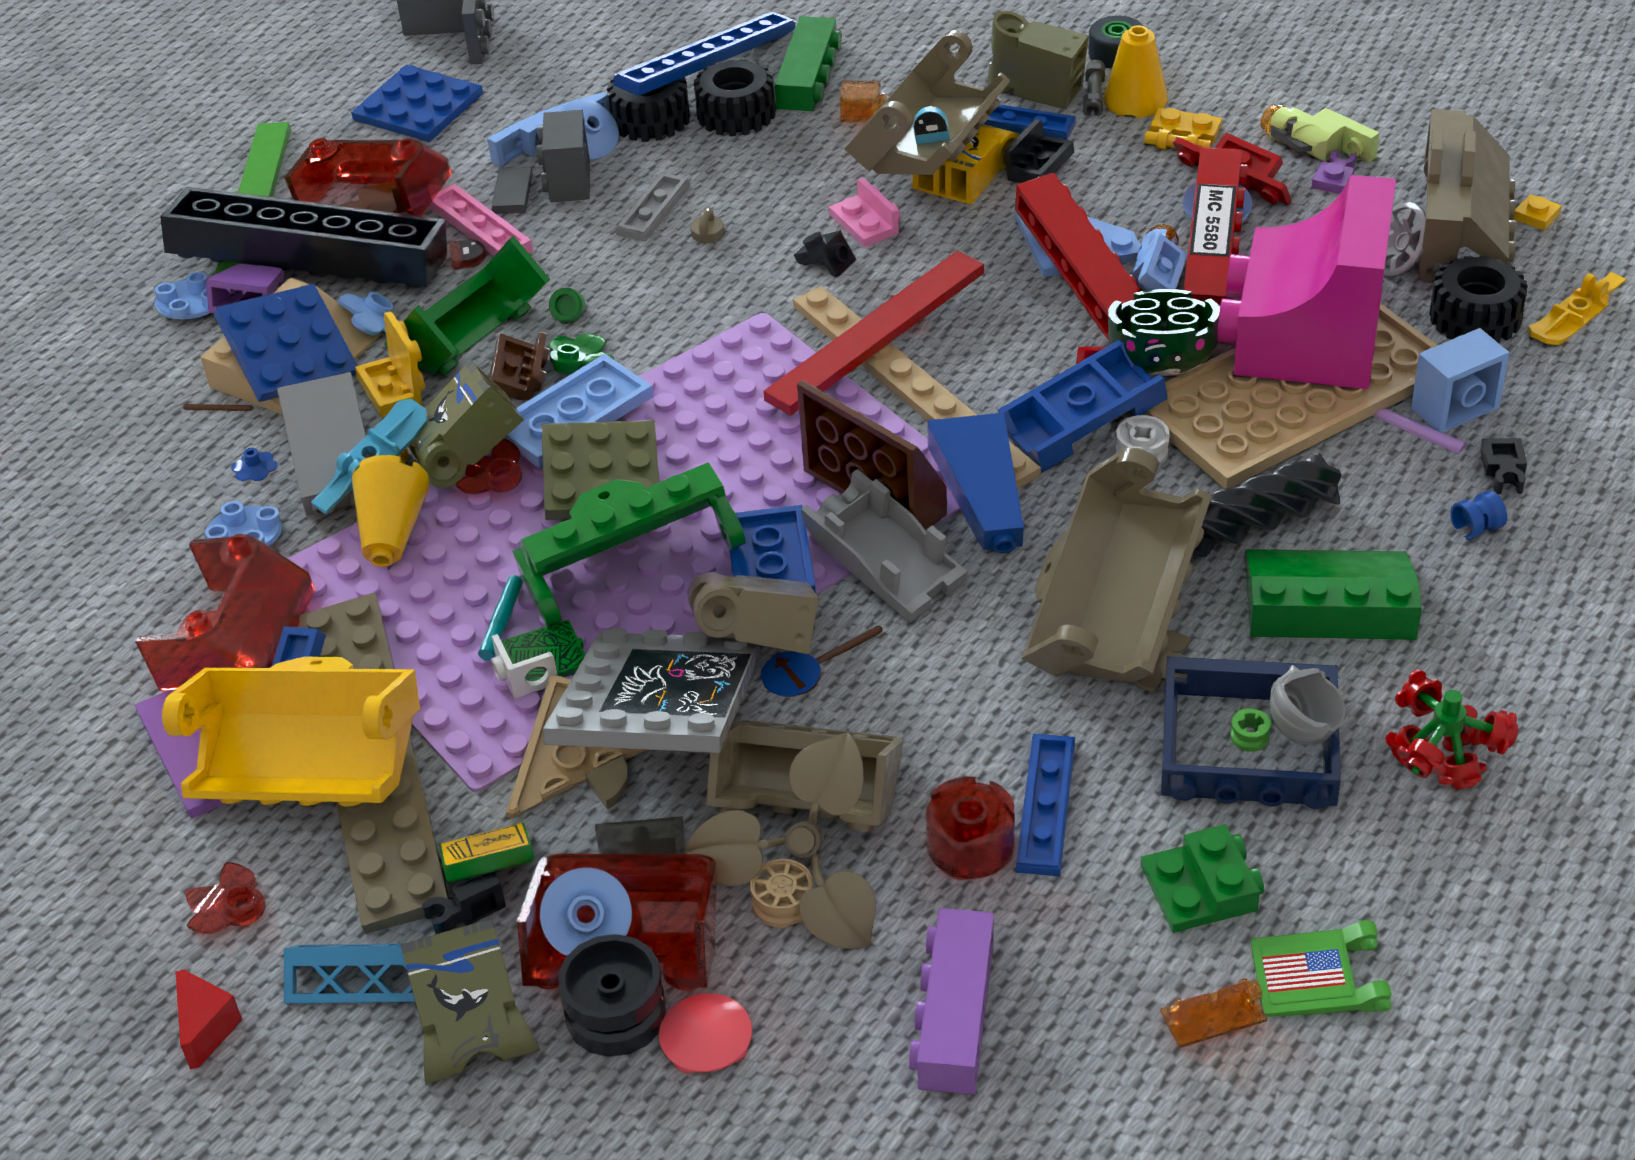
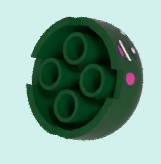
M1154 289L1135 292L1134 300L1123 304L1116 300L1109 307L1108 336L1110 345L1117 340L1121 341L1132 363L1141 367L1148 375L1174 376L1190 372L1203 365L1212 356L1217 347L1220 307L1211 298L1205 300V302L1192 299L1191 291Z

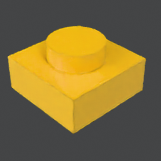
M1530 194L1515 209L1514 220L1544 231L1560 215L1562 205L1551 202L1544 197Z

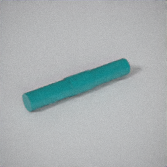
M511 575L508 577L499 602L494 609L489 627L478 651L479 657L483 660L490 661L495 655L492 636L498 634L501 640L506 630L513 607L523 585V580L519 576Z

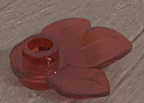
M504 438L492 449L491 456H484L475 465L469 464L466 466V476L456 483V487L466 494H480L490 490L494 492H508L514 489L523 478L521 467L518 465L521 457L518 447L513 442Z
M226 862L220 872V885L187 889L185 891L186 900L190 909L195 913L187 923V928L201 934H212L231 925L246 926L257 921L265 911L266 902L263 894L255 889L256 878L254 873L243 865Z

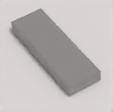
M661 172L615 228L616 235L646 242L691 186L690 179Z

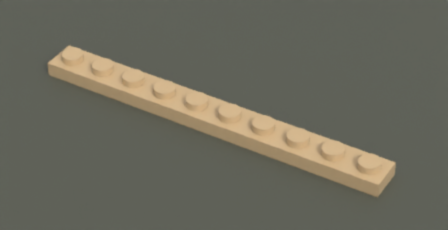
M823 286L793 299L794 308L832 341L862 320ZM891 343L861 364L927 421L977 415ZM1009 441L1018 489L1040 477L1041 467Z

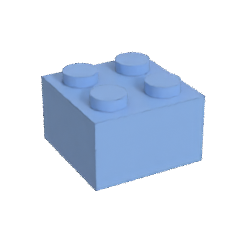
M1478 328L1419 353L1411 409L1433 429L1445 432L1500 408L1509 351L1481 328Z

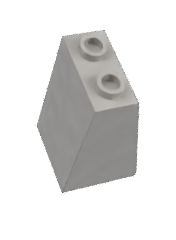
M351 372L277 388L299 492L306 516L311 514L327 516L338 508L355 507L353 491L349 492L327 515L311 503L335 476L337 469L336 461L339 455L343 452L349 453L366 437ZM371 453L364 455V458L371 457Z

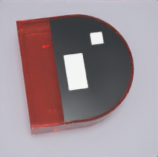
M467 239L449 242L453 270L475 267L484 261L485 250L484 245L480 241Z

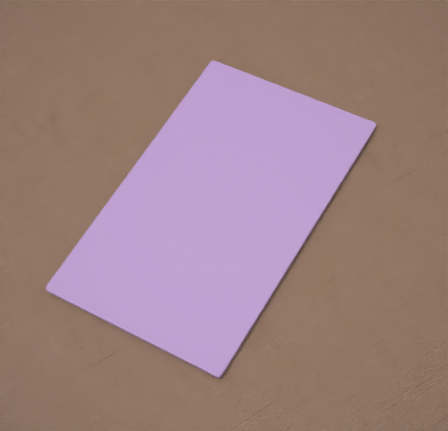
M766 313L757 314L639 375L640 378L652 385L653 397L616 420H655L659 482L709 462L722 482L726 494L725 498L735 513L801 504L803 507L808 505L813 511L817 512L828 496L832 494L836 496L841 495L838 491L804 471L799 410L790 416L764 401L763 391L816 353ZM844 376L824 391V393L916 445L947 486V515L935 525L961 511L928 449L926 437L847 376ZM505 445L485 455L475 465H467L462 479L455 485L448 488H438L432 484L429 485L425 501L402 557L398 562L387 567H379L364 558L358 522L276 564L273 567V572L308 612L373 592L376 593L395 669H415L420 710L413 716L412 726L471 791H481L521 767L546 688L514 699L506 680L498 681L491 660L481 659L478 651L508 577L516 575L522 579L512 552L519 548L518 542L525 537L566 520H545L543 467L538 468L514 449ZM710 506L546 574L543 577L554 597L562 621L569 620L577 638L583 639V651L586 655L598 633L611 628H620L626 630L627 633L643 634L649 630H662L667 632V635L682 636L688 632H703L700 630L688 602L687 591L690 583L698 575L705 572H717L724 576H733L729 548L721 535L714 511ZM806 527L816 594H819L852 573L827 553L816 542ZM524 582L513 607L506 630L502 635L501 642L504 639L546 627ZM574 674L566 676V678L572 679Z

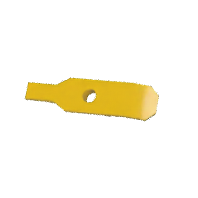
M1610 272L1603 279L1596 282L1597 277L1588 273L1582 281L1581 288L1575 289L1562 303H1555L1546 316L1528 326L1527 331L1529 335L1545 344H1563L1608 306L1609 294L1624 283L1626 278Z

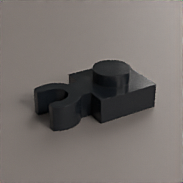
M1521 438L1482 439L1480 447L1485 475L1495 476L1494 491L1497 494H1502L1503 484L1509 483L1516 487L1517 494H1522L1526 480L1527 461Z

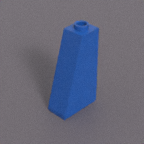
M1004 412L928 420V449L982 549L1007 553L1016 547H1022L1024 525Z

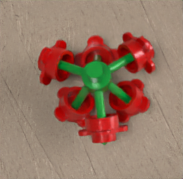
M1420 669L1414 670L1410 673L1409 680L1405 682L1402 690L1396 694L1395 702L1401 708L1406 706L1410 708L1412 714L1416 717H1421L1434 711L1433 719L1422 729L1414 725L1403 726L1398 733L1389 732L1385 737L1386 743L1391 747L1393 756L1416 776L1428 778L1430 774L1439 775V784H1451V787L1455 789H1466L1475 786L1482 780L1481 773L1487 771V766L1485 763L1478 761L1476 754L1463 753L1462 746L1469 744L1478 746L1483 744L1488 747L1490 752H1495L1497 749L1498 754H1505L1507 749L1513 746L1518 735L1517 715L1512 712L1507 715V711L1504 710L1499 711V713L1491 711L1487 714L1484 721L1477 720V710L1473 706H1463L1461 704L1462 694L1459 691H1446L1444 699L1441 701L1442 683L1438 679L1430 680L1426 677V673ZM1442 736H1444L1442 742L1444 749L1454 752V754L1446 758L1444 753L1436 747Z

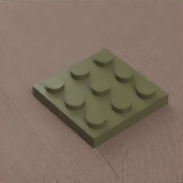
M655 420L541 424L545 520L571 519L569 512L582 493L616 479L639 482L643 484L644 488L659 483Z

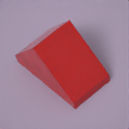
M186 970L175 971L180 1046L189 1068H199L242 1021V1017L234 995Z

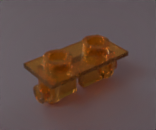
M1247 978L1240 979L1238 984L1218 989L1217 992H1208L1185 1000L1177 998L1174 1000V1005L1160 1009L1179 1048L1267 1021L1264 1012L1257 1002V999L1262 998L1261 987L1257 980L1249 982Z

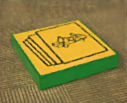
M524 822L439 844L446 880L449 883L533 862L535 859Z

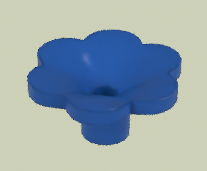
M248 448L243 452L241 460L232 464L231 469L236 472L235 477L239 481L249 479L260 481L265 479L269 472L274 471L278 464L272 460V453H258L256 448Z

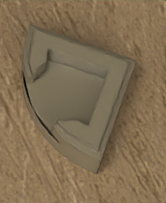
M623 756L585 774L587 784L607 809L620 801L629 778L627 764Z

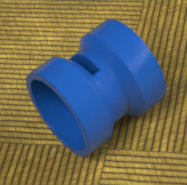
M1492 490L1477 494L1473 501L1467 499L1457 502L1451 507L1450 511L1451 521L1456 529L1468 526L1472 530L1471 534L1464 536L1467 540L1481 536L1484 530L1494 531L1499 529L1507 522L1505 504L1501 497Z

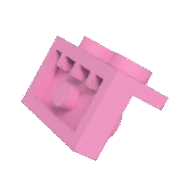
M864 177L857 180L856 196L846 198L839 203L829 206V215L864 248L899 234L898 222L901 216L898 207L886 199L876 186H872Z

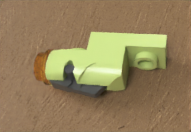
M1270 105L1262 115L1261 128L1265 130L1266 134L1271 139L1286 144V146L1291 147L1297 152H1305L1324 162L1330 159V154L1333 150H1339L1338 153L1343 151L1349 156L1351 153L1356 154V158L1367 163L1377 158L1380 132L1328 108H1324L1312 116L1296 108H1288L1284 105Z

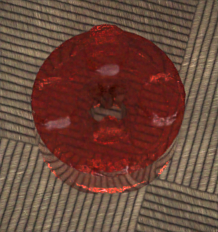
M964 776L944 782L931 794V801L926 807L927 851L933 863L954 879L968 880L987 877L1001 870L1013 858L1015 848V806L1010 794L998 783L989 780L990 785L976 782V777Z

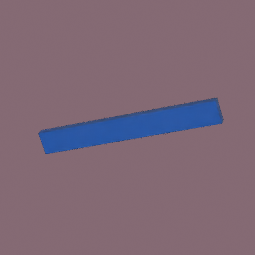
M769 12L614 75V86L640 96L703 70L707 66H712L714 63L722 62L785 36L795 29L796 21L778 13Z

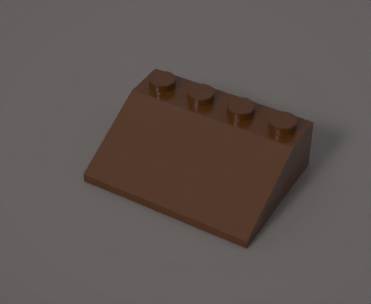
M804 380L797 383L803 467L806 473L842 494L851 483L852 472L858 469L870 480L874 481L877 479L890 490V496L912 513L926 531L947 515V486L916 445Z

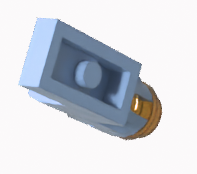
M1158 224L1149 229L1142 240L1132 276L1136 279L1138 287L1144 291L1176 289L1187 253L1179 248V237L1173 227L1167 224Z

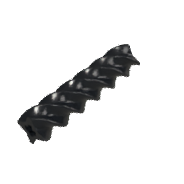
M1317 452L1305 461L1286 464L1275 470L1272 474L1259 475L1248 479L1238 487L1225 488L1211 494L1212 497L1201 527L1204 529V535L1192 555L1207 557L1210 555L1218 539L1233 544H1240L1244 541L1252 526L1273 531L1278 527L1285 513L1302 518L1308 517L1318 500H1324L1335 505L1340 504L1338 483L1342 476L1340 470L1329 466L1322 455Z

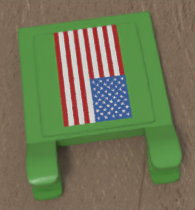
M1363 920L1337 930L1251 938L1250 943L1264 1017L1325 1014L1354 1010L1365 1012L1390 1010L1391 989L1388 982L1384 980L1373 981L1355 989L1347 950L1363 951L1377 949L1376 937L1378 932L1376 924L1371 920Z

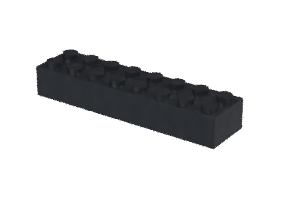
M186 187L160 215L164 253L177 254L182 258H209L214 262H240L242 264L281 268L283 271L293 269L307 271L312 275L332 274L340 275L344 279L363 278L373 280L376 283L394 282L406 284L412 288L428 286L447 257L446 219Z

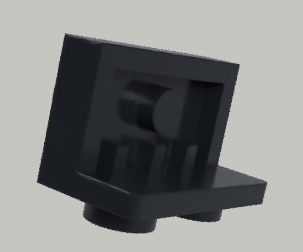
M1035 119L1004 151L1003 163L1006 166L1008 180L1023 183L1053 172L1055 174L1075 153L1074 144L1070 140L1044 136L1042 120Z

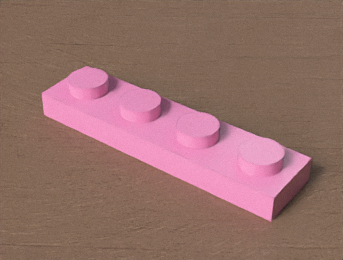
M456 184L427 197L431 210L443 219H446L447 222L471 240L480 242L483 245V249L491 255L495 256L513 236L528 253L533 251L531 239Z

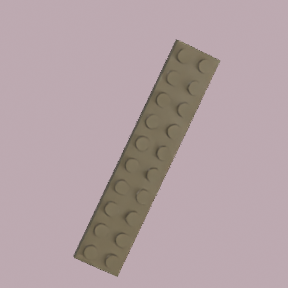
M375 592L298 615L301 628L319 629L326 634L320 657H343L353 664V669H395L380 603ZM410 734L399 786L382 803L362 802L355 806L345 807L340 806L336 802L361 927L365 934L425 918L422 904L431 898L444 897L450 899Z

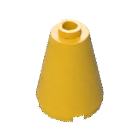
M1137 25L1122 34L1104 93V104L1111 112L1119 116L1131 115L1135 116V118H1145L1155 115L1158 108L1166 107L1168 93L1155 35L1148 28Z
M377 455L363 459L359 463V468L357 470L354 469L352 473V486L362 555L375 566L387 567L401 559L429 491L430 480L428 473L421 465L414 461L411 467L401 463V457Z

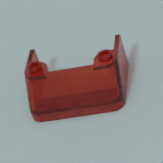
M319 138L309 144V147L303 152L284 178L293 200L319 203L335 182L381 184L396 181L407 214L422 216L450 177L452 170L446 156L411 138L402 140H327L326 138Z
M237 534L231 537L191 540L189 547L209 590L222 591L225 594L216 610H196L186 615L175 634L137 637L135 643L159 691L176 690L204 668H271L284 626L298 627L300 615L305 613L314 594L315 586L309 572L254 536Z

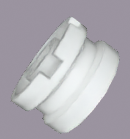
M1136 415L1126 418L1118 425L1116 430V453L1128 447L1143 449L1153 454L1158 459L1160 466L1166 461L1169 454V428L1163 421L1152 416Z

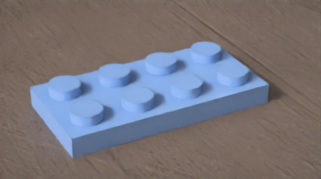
M603 354L517 407L524 421L501 441L538 468H542L541 424L614 422L652 398V385L606 354Z

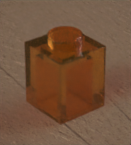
M842 80L839 98L841 123H866L887 100V93H881V80Z

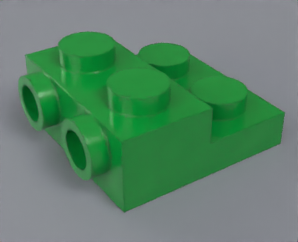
M1226 824L1184 834L1183 846L1141 856V868L1172 933L1258 911L1259 896L1264 893V883L1259 870L1256 867L1248 869L1244 861L1247 858V851L1241 835L1231 836Z

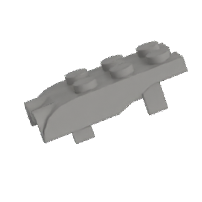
M858 469L852 472L851 483L846 491L838 496L835 494L828 496L817 512L813 511L808 505L801 509L802 519L816 542L910 623L930 609L933 596L941 591L948 595L967 579L968 571L944 552L946 536L933 525L926 531L912 513L890 496V490L877 479L874 481L870 480Z

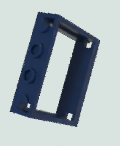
M1167 656L1161 796H1172L1181 801L1193 798H1209L1226 804L1234 803L1238 800L1258 801L1267 806H1278L1282 803L1305 804L1313 809L1337 806L1341 782L1339 728L1327 740L1323 741V773L1175 764L1178 695L1270 700L1273 683L1284 675L1292 665L1299 670L1320 669L1325 672V678L1338 689V665ZM1175 673L1187 674V678L1175 677Z

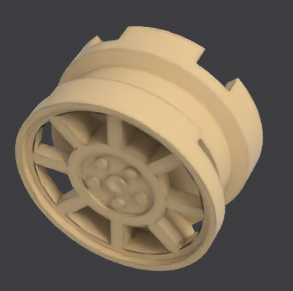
M775 859L764 863L760 872L750 880L754 914L764 924L777 928H787V926L803 922L800 915L799 901L806 891L813 888V879L810 871L803 864L791 859ZM766 871L769 873L762 879H759V877Z

